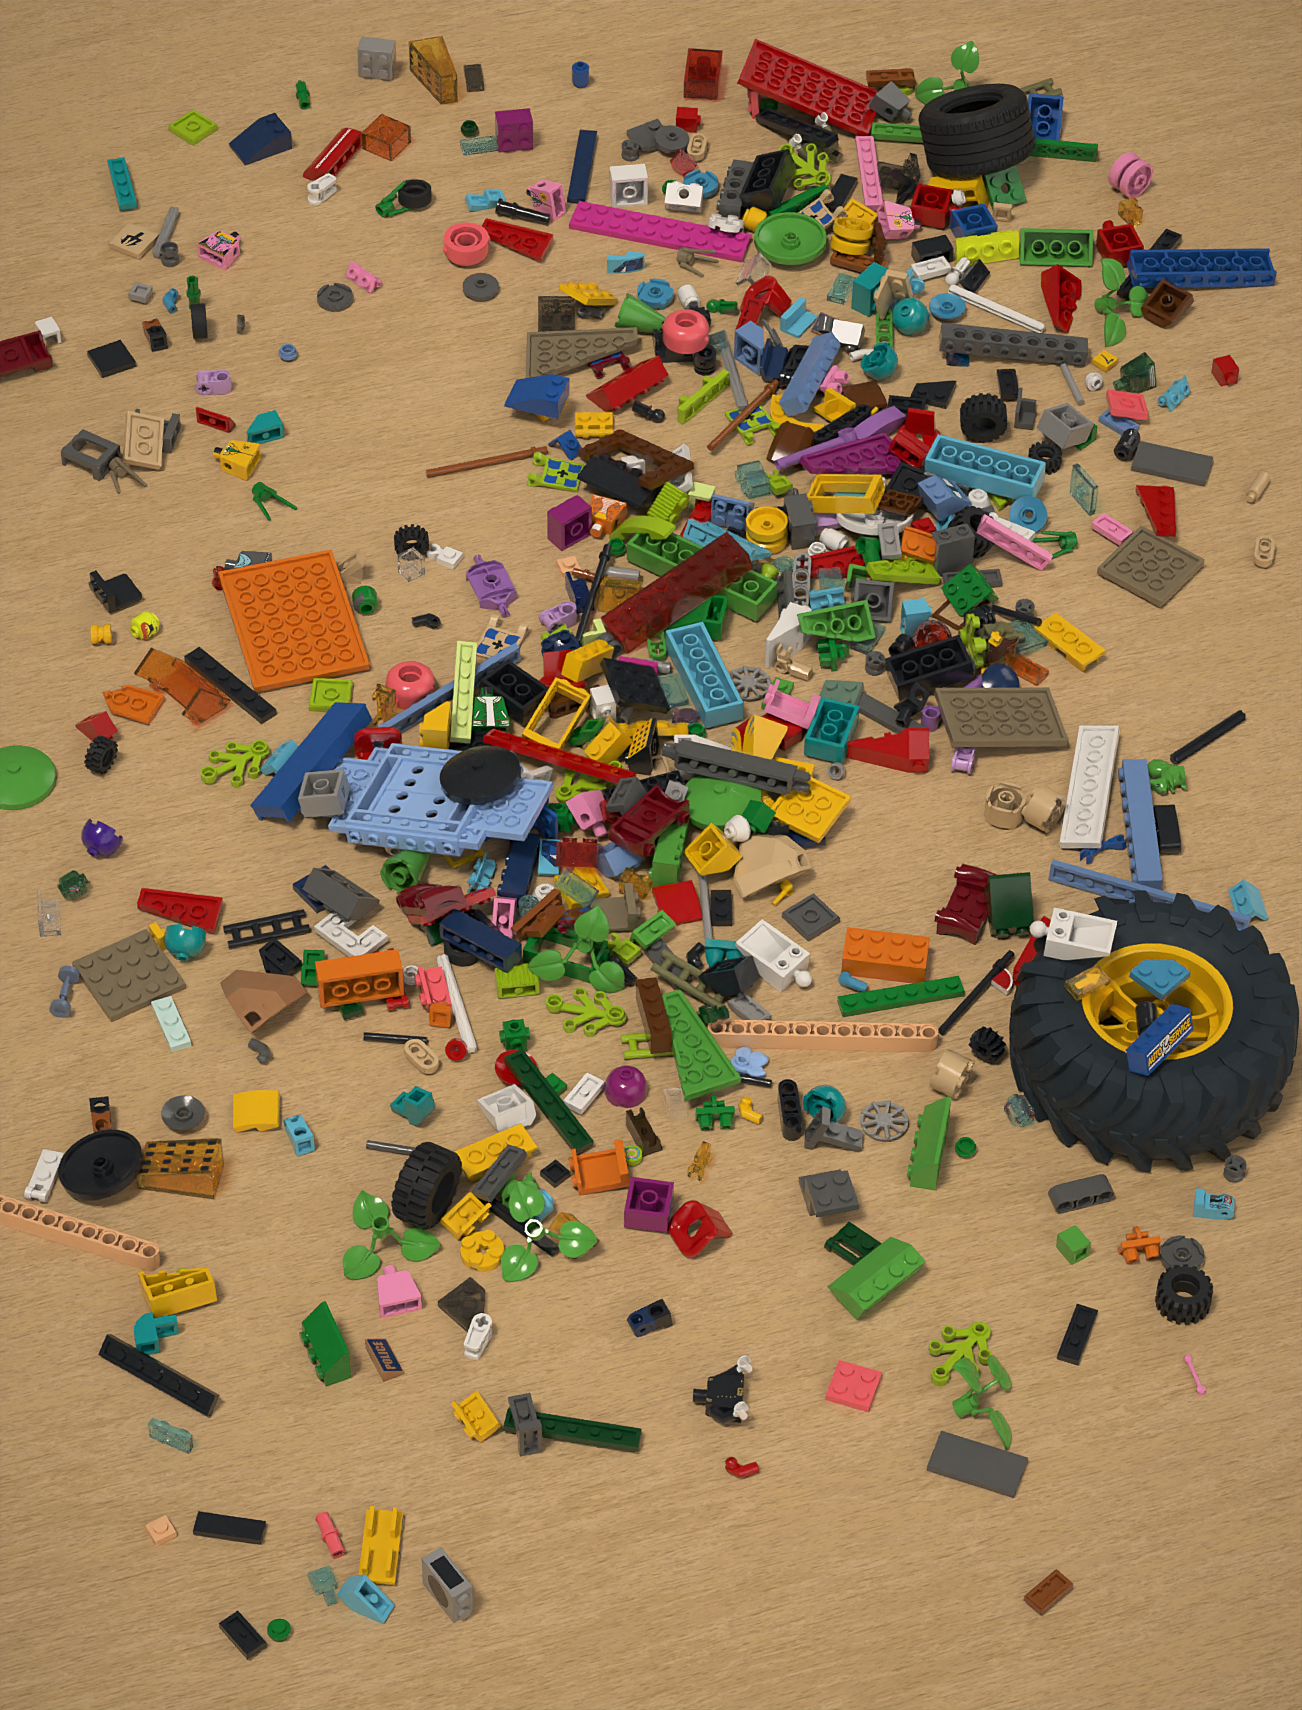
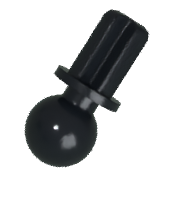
M638 401L634 402L632 411L645 416V419L649 416L654 423H661L665 420L663 410H652V405L647 406Z
M618 956L609 957L606 962H615L620 965L624 971V981L630 986L634 985L637 977L629 970V966L623 963L622 959Z

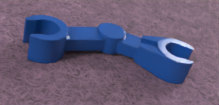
M1116 835L1108 839V841H1102L1101 848L1084 849L1080 852V861L1086 857V864H1090L1093 861L1094 855L1107 848L1125 849L1127 847V840H1124V835Z

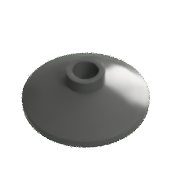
M187 1095L171 1098L164 1104L161 1111L162 1120L165 1125L178 1131L195 1128L202 1122L205 1115L203 1104L198 1099Z

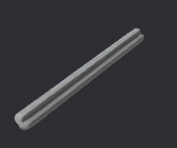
M722 335L721 338L724 342L718 343L725 369L730 372L729 382L737 409L742 411L747 407V401L726 335Z

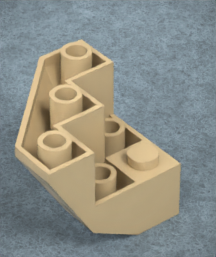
M756 832L755 834L751 833L747 841L740 842L739 852L743 857L736 863L733 881L741 898L756 895L772 884L795 879L813 867L805 850L788 836H772Z

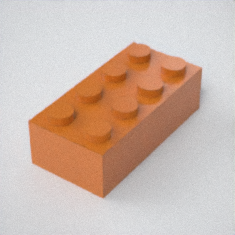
M847 927L841 973L846 971L851 976L905 983L924 982L930 937Z
M399 949L315 962L317 992L321 1008L404 995L403 968Z

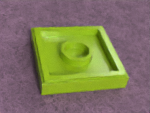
M191 110L168 126V131L192 146L218 130V124L195 110Z
M314 678L309 711L327 712L335 702L350 703L353 680Z

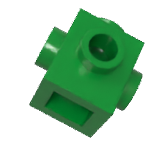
M549 803L548 808L558 815V832H570L577 821L567 804Z
M524 1019L503 1021V1030L499 1031L500 1042L504 1043L505 1051L520 1049L527 1051V1040L530 1039L529 1027H525Z

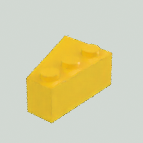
M936 176L931 177L929 180V186L952 189L953 194L955 189H962L966 199V203L961 206L962 208L985 204L988 208L990 202L982 176L970 178Z
M208 1267L180 1269L179 1273H166V1270H161L159 1274L145 1275V1272H138L141 1293L149 1311L153 1313V1318H159L164 1315L169 1316L217 1301L215 1282Z

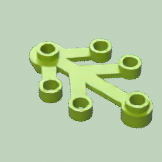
M811 143L806 146L807 162L795 154L790 144H784L780 147L779 151L789 149L795 164L801 167L800 169H795L791 180L793 177L813 176L807 179H795L793 185L797 190H803L805 186L809 185L819 187L823 184L827 186L830 184L832 178L827 172L829 156L825 152L818 155L820 164L819 171L815 169V155L818 149L815 144Z
M974 613L966 614L965 627L958 630V635H960L963 644L967 647L968 654L973 658L976 667H983V656L978 655V653L986 650L985 638L974 637L975 628H980V620L978 616H974Z
M256 740L251 745L228 742L226 744V753L213 750L209 753V761L213 764H217L221 760L229 762L217 768L212 766L203 767L200 771L201 780L205 784H213L217 776L236 767L234 775L231 776V785L234 788H239L243 785L242 775L247 761L253 759L252 765L248 768V777L257 779L260 776V762L262 758L268 756L270 752L269 746L263 740ZM238 751H239V752H246V753H244V754H242V755L237 754Z
M611 761L609 763L610 765L623 768L619 761ZM564 768L565 779L563 785L556 788L555 797L558 802L566 803L578 794L583 793L578 792L582 789L589 791L601 790L602 792V789L616 785L610 781L604 784H597L596 782L602 779L594 776L588 777V774L580 773L578 783L571 786L572 779L576 776V771Z
M582 987L574 989L573 997L576 1001L582 1002L584 1006L565 1003L562 997L557 994H551L546 998V1008L551 1013H558L561 1010L581 1014L575 1018L566 1019L563 1022V1029L566 1033H573L576 1030V1026L595 1017L602 1018L594 1023L584 1025L585 1036L593 1037L596 1035V1030L609 1024L618 1026L626 1020V1013L623 1008L613 1006L603 991H598L594 994V1003L602 1005L605 1010L598 1009Z
M974 1322L969 1328L955 1329L950 1325L943 1327L942 1338L944 1340L951 1341L954 1338L968 1337L964 1342L941 1343L939 1340L930 1341L928 1350L932 1355L954 1352L942 1366H937L932 1370L931 1381L934 1385L945 1386L949 1382V1372L953 1369L952 1366L963 1356L972 1361L979 1373V1367L974 1362L972 1347L975 1343L978 1344L979 1362L988 1364L987 1359L992 1355V1352L988 1349L986 1340L990 1337L991 1329L986 1323Z

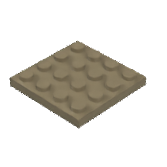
M1140 526L1097 568V573L1151 603L1162 607L1204 565L1205 559L1162 536H1156L1154 532Z
M147 929L72 962V966L80 972L79 977L111 1022L151 1005L152 1001L171 996L186 989V983Z

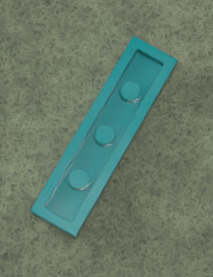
M125 157L107 160L119 210L137 208Z

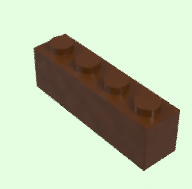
M657 977L636 979V1001L650 1054L672 1052V1032Z

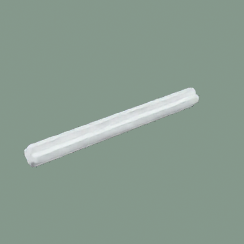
M952 284L948 289V293L955 294L970 304L1034 332L1042 333L1045 330L1044 323Z
M446 954L439 955L437 957L438 967L442 966L452 1010L461 1038L467 1045V1053H475L477 1045L449 958Z

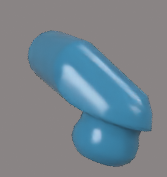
M174 288L169 289V292L164 295L162 300L169 313H174L177 310L174 303L177 300L178 291Z
M844 971L838 977V982L841 986L860 992H865L868 983L851 977L849 972Z

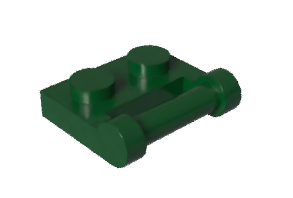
M848 1222L833 1237L826 1241L824 1248L828 1251H834L854 1266L882 1243L851 1222ZM839 1244H842L843 1246L857 1254L859 1258L851 1252H849L848 1250H846L845 1248H843L842 1246H840Z

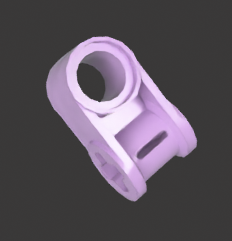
M203 370L197 373L196 379L198 383L196 384V392L198 394L224 395L232 391L229 371Z
M566 601L553 608L546 609L539 615V621L547 627V632L550 634L564 623L567 628L572 627L577 623L576 605L573 602Z
M957 747L952 758L951 771L960 770L971 775L976 747Z

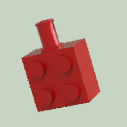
M918 184L910 209L912 218L920 219L921 225L944 229L947 219L951 216V211L961 209L962 207L952 206V189Z
M1107 220L1102 224L1103 229H1098L1096 247L1102 259H1114L1122 266H1127L1130 250H1144V245L1132 223L1114 226L1111 220Z

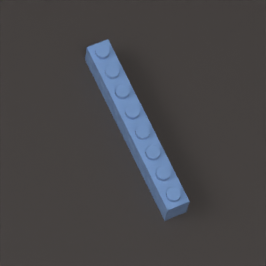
M1123 759L1122 768H1118V779L1122 780V783H1120V795H1124L1122 798V810H1126V813H1124V825L1128 826L1125 836L1126 840L1130 842L1127 845L1128 855H1131L1129 859V869L1133 870L1131 882L1161 890L1163 879L1147 759Z

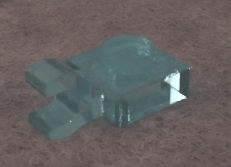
M330 1565L308 1572V1579L315 1595L323 1594L327 1606L337 1604L334 1590L338 1589V1585Z

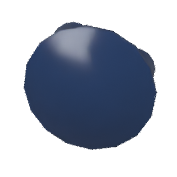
M568 630L554 633L541 642L542 656L543 652L567 649L573 651L580 648L578 639L570 634Z
M1004 664L990 665L983 672L982 685L984 688H1019V678L1011 667Z

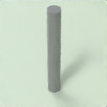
M1061 364L1060 369L1079 406L1083 405V397L1067 364Z

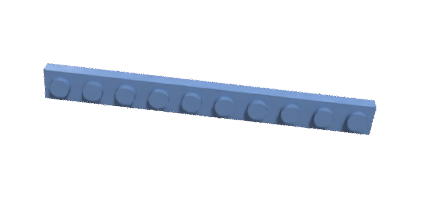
M514 643L496 655L489 657L478 666H475L474 689L480 686V680L506 660L509 659L514 664L521 661L520 646ZM454 680L378 727H394L402 734L422 722L425 714L446 701L450 702L453 700ZM382 741L373 742L374 748L384 745Z
M1054 859L1050 867L1048 879L1050 881L1113 899L1129 900V903L1135 902L1134 890H1146L1153 902L1173 904L1176 894ZM1191 899L1196 909L1202 912L1209 913L1215 907L1214 905ZM1228 910L1239 931L1249 927L1251 916Z

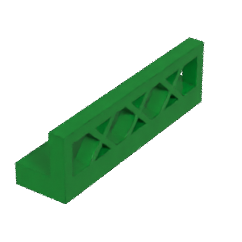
M1035 138V148L1030 156L1096 162L1098 144Z
M826 184L819 187L814 186L781 203L780 207L765 211L767 212V217L784 212L798 213L817 200L823 191L829 189Z

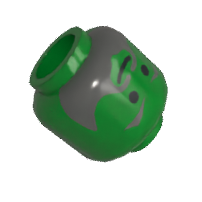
M364 585L357 587L353 591V607L358 613L366 615L377 609V592L373 587Z

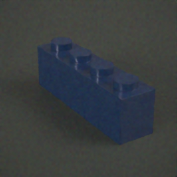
M529 833L525 841L510 840L509 851L511 852L506 855L505 866L507 868L502 870L501 881L503 883L498 885L497 896L517 898V908L525 909L539 855L540 834Z
M454 909L440 922V938L505 973H508L522 959L521 943L509 938L498 930L492 929L483 922L477 921L466 913Z

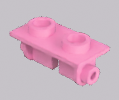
M352 260L350 261L346 274L347 278L371 294L375 287L379 288L382 285L379 277L362 268L360 264H356Z

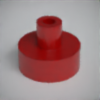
M453 1038L447 1043L445 1053L451 1060H461L467 1053V1045L462 1039Z

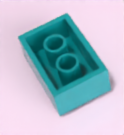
M821 697L805 737L804 755L843 764L847 753L848 741H852L859 723L860 706Z

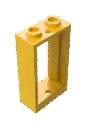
M817 474L814 482L811 483L807 497L808 501L811 500L813 504L812 513L875 514L885 492L882 475ZM824 492L866 493L864 497L822 496Z
M556 677L524 729L522 738L562 750L589 706L591 695L582 688L572 686L567 680ZM556 692L581 704L558 744L533 732Z

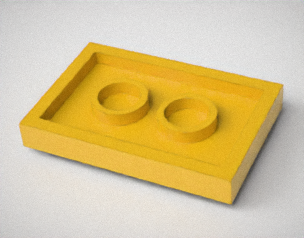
M569 281V283H561L558 289L585 305H616L618 298L612 296V292L598 288L599 285L591 281L588 283Z

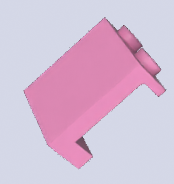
M776 679L774 685L770 684L763 703L766 704L764 711L808 729L821 696L813 694L810 703L778 691L777 688L780 680Z

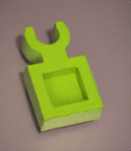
M773 470V475L764 473V481L767 482V487L775 495H782L790 488L793 491V484L784 475L779 476L777 470Z
M616 933L611 934L613 941L605 939L608 941V949L612 950V955L620 957L622 962L627 965L641 955L640 947L627 938L621 941Z

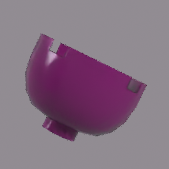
M623 1065L616 1067L609 1073L605 1081V1096L612 1105L633 1108L645 1100L647 1082L640 1070L633 1066Z

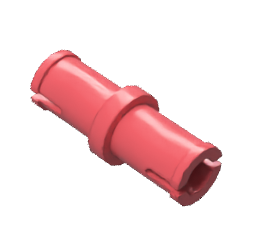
M325 1511L317 1514L315 1521L321 1530L322 1541L326 1542L332 1558L341 1557L345 1554V1549L339 1539L338 1529L334 1527L328 1512Z

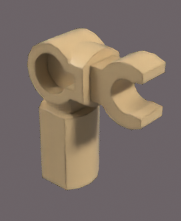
M780 643L776 649L777 661L774 664L775 670L782 674L790 672V675L808 681L812 675L813 667L798 661L792 662L790 657L793 651L792 647L785 651L782 648L783 644Z

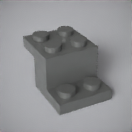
M839 1169L799 1177V1185L809 1216L816 1215V1217L859 1210V1203L848 1170L841 1171Z

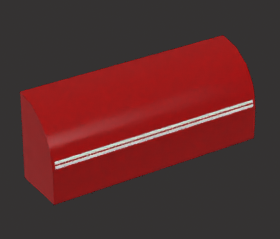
M352 128L341 129L303 172V178L315 181L328 173L336 176L362 146V132Z

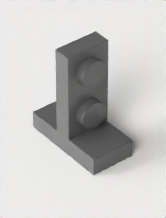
M826 1107L820 1109L805 1130L804 1148L812 1150L819 1140L859 1152L862 1148L863 1131L830 1121L831 1109Z
M526 1393L508 1397L518 1438L520 1457L542 1453V1426L540 1419L537 1420L531 1394Z

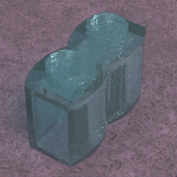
M759 460L737 465L735 479L737 482H740L743 495L746 494L748 499L770 495V481Z

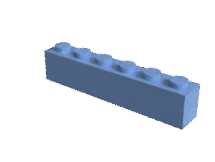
M833 332L813 338L781 397L779 404L788 417L806 412L841 347L839 340Z

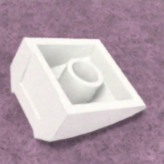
M515 1084L476 1100L486 1118L498 1132L520 1123L523 1126H530L536 1117L533 1101Z

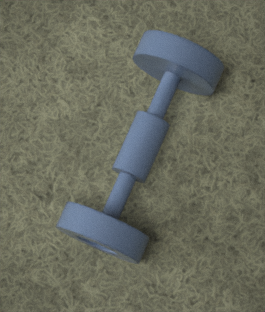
M63 966L59 969L58 978L64 984L61 987L60 999L52 1001L49 1008L50 1013L56 1017L65 1018L70 1015L71 1005L65 1000L68 998L69 984L77 983L79 980L80 972L75 967Z

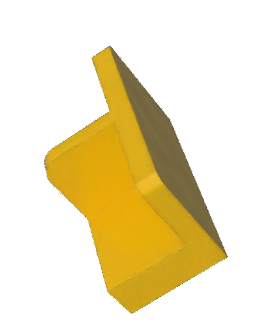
M828 388L825 390L824 403L814 406L813 411L832 422L856 407V403L834 389Z

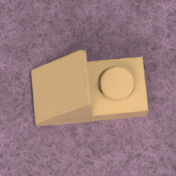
M358 549L337 564L343 583H362L365 552L361 549Z

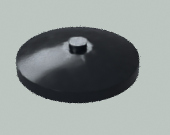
M478 746L464 750L449 759L440 772V784L443 793L452 801L465 805H480L496 801L509 794L517 786L521 778V767L517 756L510 750L498 746Z
M121 1130L98 1131L81 1138L65 1152L59 1163L58 1177L64 1190L74 1198L81 1200L104 1199L121 1192L137 1178L143 1167L144 1153L138 1140L128 1132Z

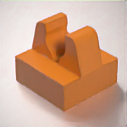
M439 1001L438 1004L431 1003L429 1010L430 1026L450 1028L452 1006H447L448 1002Z

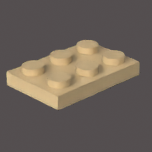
M127 411L125 417L123 463L160 470L164 418Z

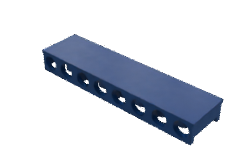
M1269 248L1130 250L1127 262L1133 287L1141 286L1143 288H1156L1162 278L1178 288L1274 286L1277 274L1271 262Z
M335 702L250 805L259 820H263L264 817L285 818L286 822L292 820L301 809L298 797L305 773L332 770L353 745L355 733L366 728L373 720L365 703Z

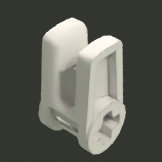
M328 173L307 185L309 192L308 203L317 206L337 191L336 186L333 185L336 183L337 178Z
M480 1313L473 1317L464 1341L465 1357L478 1360L493 1334L491 1328L492 1320L489 1315Z

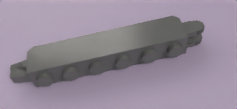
M681 739L680 743H665L662 748V756L674 760V766L679 770L784 795L791 794L792 790L807 792L810 789V785L806 782L811 779V775L809 772L798 770L796 765Z

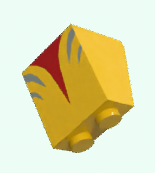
M753 715L732 730L731 750L772 760L787 732V726Z

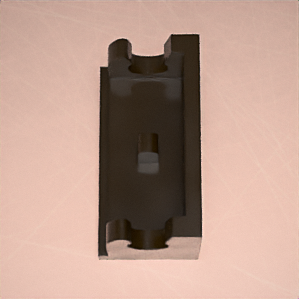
M640 1107V1113L634 1116L632 1109L626 1111V1127L635 1144L641 1148L642 1157L662 1151L663 1148L661 1140L655 1135L645 1116L644 1109Z

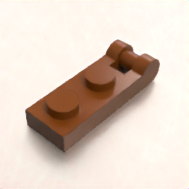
M911 68L866 71L868 87L886 86L891 81L896 86L906 85L911 88L916 85L914 70Z

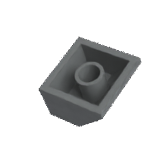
M853 579L851 603L867 600L872 620L891 622L894 583Z

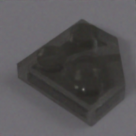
M469 1277L438 1301V1307L468 1333L473 1317L480 1313L485 1314V1289L472 1277Z

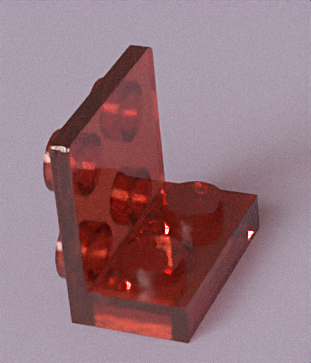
M562 837V842L557 841L556 866L597 868L598 847H602V843H597L598 839L583 838V842H577V838Z

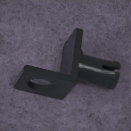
M917 682L913 684L908 696L893 707L899 712L895 719V723L899 727L907 726L910 717L923 710L930 696V693ZM916 690H919L922 693V700L916 698Z

